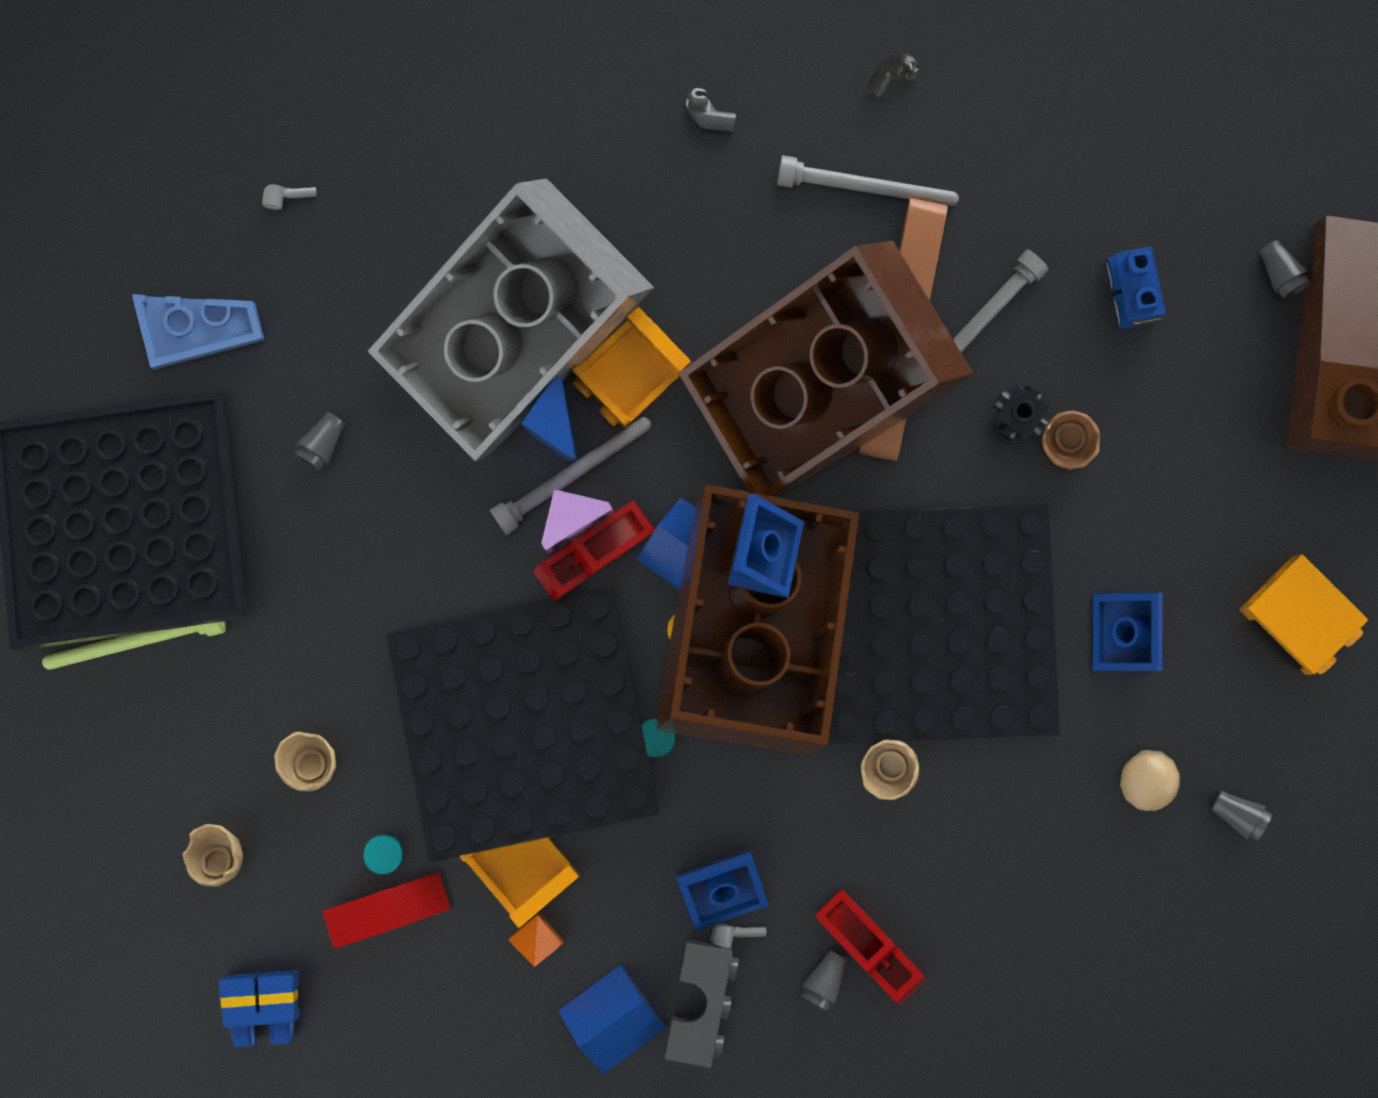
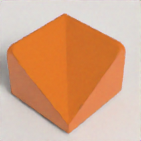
M540 912L508 939L534 967L564 943L563 939Z

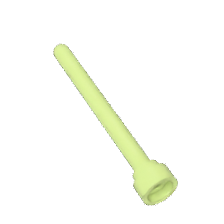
M225 621L114 637L48 654L43 657L42 665L44 668L51 670L199 632L200 635L207 634L210 637L225 633Z

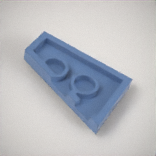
M132 294L150 368L153 370L265 340L257 308L253 301L203 300Z

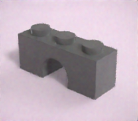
M686 939L679 981L694 984L701 988L706 996V1004L703 1010L693 1017L672 1015L665 1050V1060L711 1068L713 1058H721L724 1035H719L718 1029L720 1019L728 1020L732 998L725 996L728 980L735 982L739 958L732 957V947L724 948L713 943Z

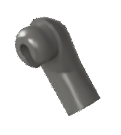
M695 88L689 92L686 100L687 111L699 127L709 130L734 132L736 113L716 111L708 99L709 94L702 88Z

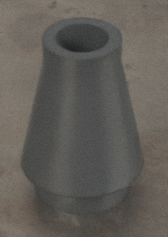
M1279 240L1269 243L1259 251L1274 292L1280 293L1283 299L1298 294L1310 284L1307 278L1309 272L1282 246Z
M326 412L323 418L295 444L297 450L293 455L311 469L320 471L323 465L328 466L341 431L346 424L335 415Z
M1224 791L1220 792L1211 808V811L1218 814L1245 839L1251 837L1256 841L1264 833L1273 815L1265 810L1266 806L1230 795Z
M828 950L823 960L801 985L803 991L800 998L827 1012L831 1004H836L844 971L849 961L839 954Z

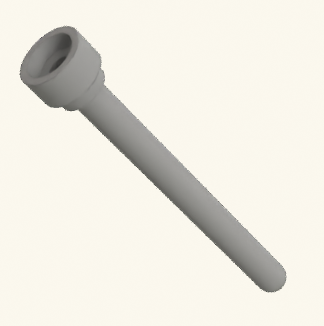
M781 156L777 186L792 188L793 184L800 185L801 182L903 199L914 198L948 206H955L959 201V196L954 191L804 167V163L797 162L796 157Z
M1027 249L1016 260L1017 266L1014 268V275L956 335L953 340L960 352L975 339L1026 283L1031 284L1034 280L1038 282L1049 271L1047 265L1035 253Z
M646 417L639 418L515 503L509 501L504 505L501 502L489 511L507 536L519 528L518 523L523 520L522 516L551 497L554 489L560 491L649 431L651 421Z

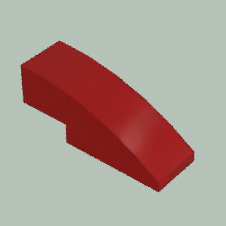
M633 500L540 563L533 570V573L549 596L557 601L652 535L655 530Z
M439 871L327 908L322 912L333 948L336 949L451 909Z
M843 889L814 915L899 1006L928 980Z

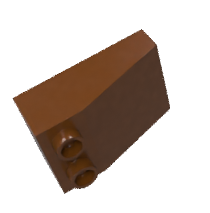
M1325 216L1313 226L1308 266L1309 274L1307 275L1310 284L1305 290L1286 448L1378 461V223Z
M893 241L855 245L679 372L680 377L750 493L777 498L908 418L974 374Z
M705 484L699 492L696 501L668 648L656 730L809 756L828 745L859 513L756 494L804 522L789 597H780L727 585L743 510L749 494L756 493Z

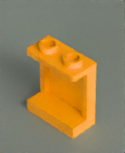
M638 306L627 316V321L581 365H576L571 370L576 378L572 384L586 399L592 395L602 405L598 410L599 413L613 427L619 423L623 428H626L680 378L679 372L689 366L691 361Z
M1303 554L1292 556L1239 609L1249 620H1256L1302 666L1300 670L1305 675H1315L1317 672L1320 675L1325 673L1337 660L1334 654L1343 645L1347 648L1353 645L1363 635L1364 631L1361 627L1368 621Z
M549 838L459 856L463 862H466L509 912V917L518 928L522 927L581 876Z

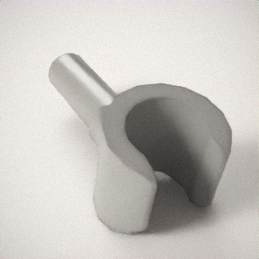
M270 184L264 189L262 205L265 208L281 210L284 198L317 197L316 187L291 189Z
M718 923L713 927L710 941L716 946L731 948L733 936L740 938L765 937L767 934L766 927L741 928Z

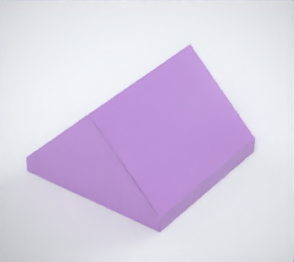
M554 489L541 542L542 546L549 555L612 515L614 512L611 505L606 501Z

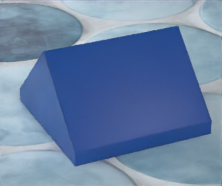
M556 377L550 382L522 421V425L527 433L572 463L577 461V454L566 390L562 377Z
M749 494L743 510L727 585L780 597H789L804 522L758 495Z
M681 497L659 523L636 560L678 590H680L695 507Z
M1163 593L1093 594V671H1162Z
M749 848L676 874L679 888L696 931L769 906Z
M621 964L558 1010L579 1049L603 1074L666 1028Z

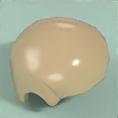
M300 731L293 732L280 741L274 754L276 772L285 784L298 791L310 792L324 787L331 781L337 767L334 749L326 739L317 734Z
M883 740L871 746L861 762L863 786L878 799L895 800L907 795L914 788L919 778L920 768L914 750L899 740Z
M1143 750L1124 765L1120 787L1125 799L1137 809L1157 811L1171 803L1176 797L1180 787V774L1174 760L1162 751Z
M205 824L189 833L190 842L182 856L187 872L194 881L202 886L219 887L237 875L243 861L242 848L238 838L223 826Z

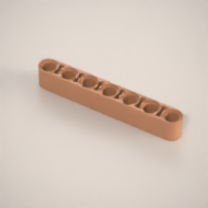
M910 198L906 210L899 252L930 301L948 205ZM906 419L859 447V454L896 462L900 452Z

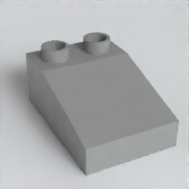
M547 178L516 183L372 345L368 352L474 461H477L491 454L522 423L554 378L562 377L564 382L572 374L571 370L576 365H581L654 287Z

